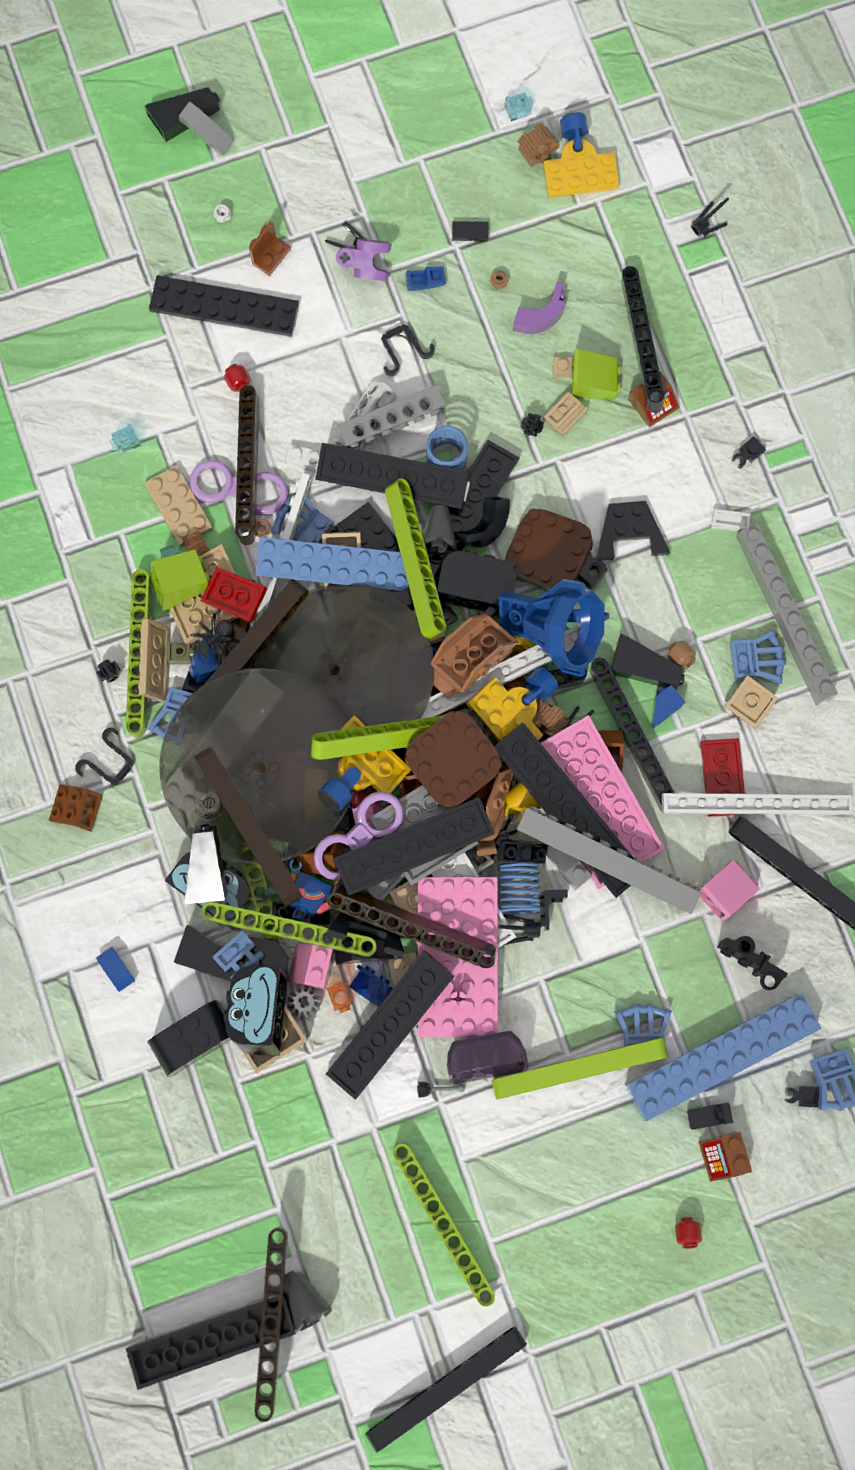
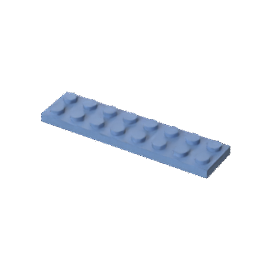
M259 537L257 576L369 588L373 586L380 589L403 591L409 587L400 552Z

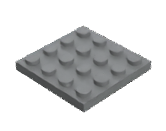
M422 785L399 799L403 807L404 816L402 824L397 831L452 809L455 806L445 807L438 804ZM389 805L369 818L375 829H385L391 825L395 817L393 805ZM472 843L403 874L412 886L479 843Z

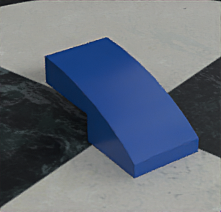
M426 267L425 270L406 271L405 273L408 291L430 289L446 284L443 267Z
M110 947L96 957L118 992L135 981V978L113 947Z

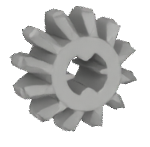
M304 985L301 986V993L296 988L293 989L297 995L296 997L289 995V998L293 999L294 1002H289L288 1006H295L290 1012L293 1014L299 1010L297 1018H300L302 1013H304V1018L308 1019V1012L314 1017L316 1014L312 1009L320 1010V1007L315 1005V1003L321 1002V999H314L319 994L318 991L311 994L312 987L309 986L307 992H305ZM304 997H308L309 1006L305 1005V1008H302L300 999L304 1000Z

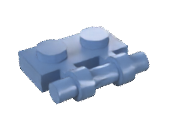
M241 931L213 956V959L225 972L230 968L237 972L244 966L258 965L265 955L260 950L253 955L250 951L256 945ZM246 955L249 960L240 967L237 962Z

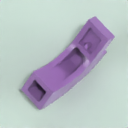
M556 283L552 299L546 307L540 310L518 307L513 323V331L524 334H536L553 327L560 320L565 310L566 302L563 300L566 291H563L564 284Z

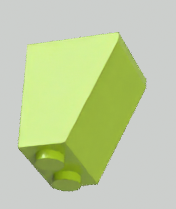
M575 349L572 360L571 394L575 398L615 400L616 394L620 393V382H617V376H620L621 365H617V358Z
M196 550L151 561V581L163 611L205 592L210 579L208 573L203 571V560L201 556L197 555Z

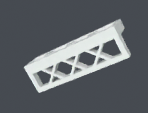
M371 381L346 421L390 404L396 393L386 383ZM373 421L370 422L371 427L375 429L377 424ZM354 428L355 435L361 436V431L358 428ZM336 436V438L334 439V441H335L337 444H340V442H339V440H338V438H337V436ZM365 440L359 442V446L354 449L361 450L366 443Z

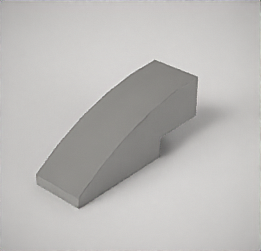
M190 101L180 113L179 121L194 131V135L222 156L232 145L233 140Z

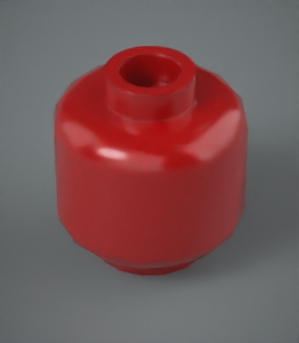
M233 364L225 370L224 380L233 392H240L242 387L249 385L251 382L249 373L242 365Z
M693 1217L681 1218V1222L675 1225L676 1241L679 1245H682L683 1249L697 1248L698 1244L702 1242L701 1225L699 1222L693 1221Z

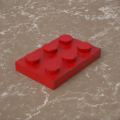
M216 567L200 601L252 623L268 588Z

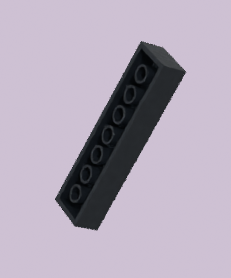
M285 1292L280 1340L297 1333ZM276 1296L268 1297L270 1306L275 1307L279 1304ZM263 1299L129 1345L126 1348V1353L137 1390L260 1347ZM270 1317L266 1320V1324L269 1328H275L277 1321ZM267 1339L264 1344L267 1345L274 1341Z

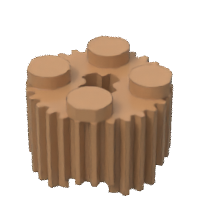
M543 123L536 124L534 126L535 130L529 132L528 135L524 133L517 141L520 153L531 167L550 160V154L560 146L552 132Z
M538 698L537 711L532 722L546 738H549L564 729L570 719L563 717L565 713L558 706L547 705L545 703L546 700Z

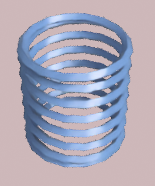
M441 426L433 430L427 439L426 463L464 470L468 444L465 434L453 426ZM450 444L457 447L461 451V455L454 460L443 461L436 458L432 451L440 445Z
M512 862L497 866V871L501 873L534 872L530 874L499 875V880L535 879L526 882H500L498 884L499 887L533 886V888L500 890L499 894H534L523 897H500V902L535 901L525 904H502L499 906L502 914H531L542 910L538 906L541 900L537 898L541 893L536 891L541 887L537 884L540 881V878L536 876L540 873L536 869L539 867L538 863Z

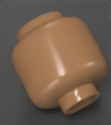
M686 641L673 642L668 648V659L682 668L687 669L691 667L696 660L695 650Z

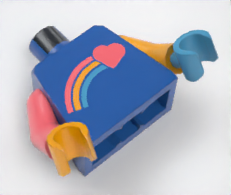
M292 859L289 864L291 870L288 873L303 898L289 907L295 910L292 919L303 922L305 915L313 918L316 914H322L331 909L327 903V897L332 886L301 871L297 874L296 871L300 870L302 864L300 861L299 866L294 868L292 866L294 859Z

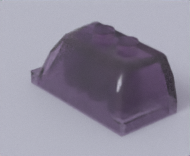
M490 1031L484 1036L478 1037L477 1035H470L466 1039L452 1042L448 1051L447 1072L450 1085L528 1070L526 1050L521 1040L512 1031L499 1033Z

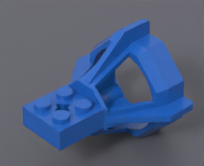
M564 579L539 598L513 592H506L499 596V622L505 631L510 635L527 638L537 643L562 672L580 677L585 675V665L593 661L604 636V621L610 618V613L605 612V604L593 590L586 589L585 584L582 582ZM579 602L580 609H573L576 603ZM567 622L581 623L575 644L569 652H566L564 636Z

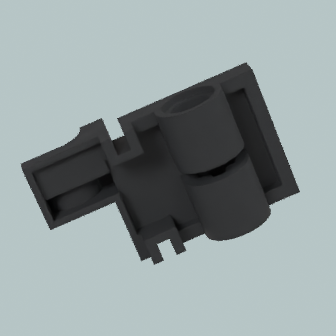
M741 936L735 940L726 937L717 946V948L721 949V954L728 958L731 956L738 960L737 963L745 968H748V966L753 967L752 975L755 977L760 976V984L765 990L776 989L788 975L787 972L768 962L771 957L770 955H766L763 951L759 955L753 953L755 942L749 936ZM740 944L743 945V946H742V949H743L744 951H741V950H740V948H739V945H740ZM766 976L774 978L775 984L772 987H768L765 984Z

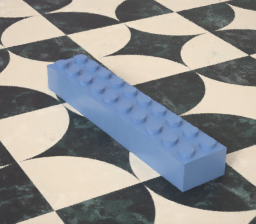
M799 993L625 1084L643 1121H648L822 1028L803 993Z

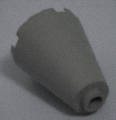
M436 504L431 507L422 533L428 557L433 558V555H439V558H446L450 553L455 552L457 548L450 511L445 505Z
M292 1270L285 1275L284 1292L297 1332L318 1323L322 1314L326 1317L332 1312L331 1306L300 1272L295 1273Z

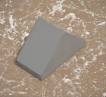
M476 845L465 852L478 875L482 874L494 863L489 855L478 857Z

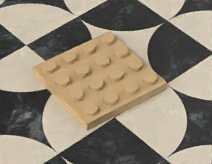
M222 544L201 555L204 564L202 568L204 572L208 573L209 579H211L216 567L237 575L229 555ZM204 592L170 608L185 644H191L201 638L194 637L195 633L208 635L201 627V624H204L211 631L213 613H216L215 627L221 620H229L231 622L238 617L202 603L200 600Z

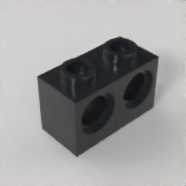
M589 551L577 579L593 590L606 575L608 569L603 561L596 560ZM596 570L599 575L592 576L589 571Z

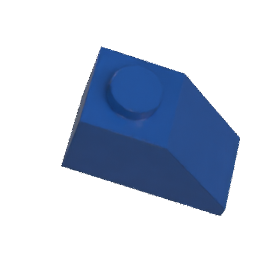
M202 638L189 667L190 675L195 678L197 683L207 681L220 666L218 660L213 656L212 647L210 646L206 650V646L203 645L206 642L204 638Z
M672 685L667 688L663 686L656 692L657 696L654 699L651 723L653 729L686 703Z

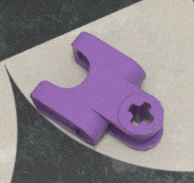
M357 239L356 247L344 246L338 250L336 261L342 267L354 268V277L385 281L389 278L388 272L377 268L373 258L378 253H388L392 248V244L385 241ZM344 252L347 253V256H350L347 261H344V258L341 257Z

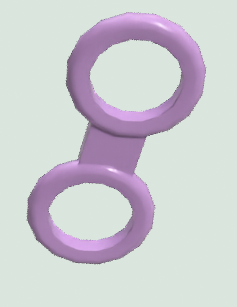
M208 460L200 463L193 469L190 475V488L199 500L206 503H216L224 500L227 496L236 498L237 477H233L231 470L225 464L219 461ZM217 469L225 475L226 484L219 493L209 495L203 493L198 488L197 479L203 471ZM261 472L257 474V483L263 480H270L276 483L280 489V497L273 505L260 506L257 504L256 513L270 515L284 506V502L288 498V489L280 476L271 472ZM246 480L243 484L249 483L250 480ZM250 497L244 498L245 501L250 499Z
M386 792L372 793L364 798L358 807V823L346 835H329L321 840L316 847L314 863L319 873L327 879L341 880L338 871H330L323 865V852L329 845L340 842L348 845L351 850H355L366 845L374 837L383 838L395 833L402 824L404 816L403 807L398 798ZM375 801H388L395 809L393 822L385 829L371 828L366 822V810Z

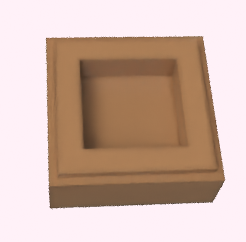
M495 839L491 841H477L479 843L476 845L478 857L497 854Z

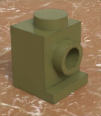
M166 641V661L169 665L191 664V659L195 655V648L190 643ZM177 650H183V653L177 654Z

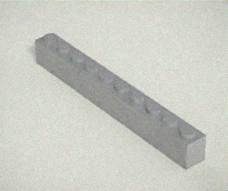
M758 524L741 530L737 540L815 705L817 706L833 699L838 692Z
M531 805L529 808L523 807L513 827L514 829L692 914L701 895V892L696 891L697 886L686 882L684 885L679 882V877L670 873L666 876L662 874V869L654 865L649 868L644 865L646 861L638 857L631 859L627 857V852L619 848L616 851L610 849L611 844L601 839L598 843L592 840L593 835L584 831L580 834L575 831L576 827L566 822L563 826L557 823L558 818L550 814L545 817L540 814L541 810Z

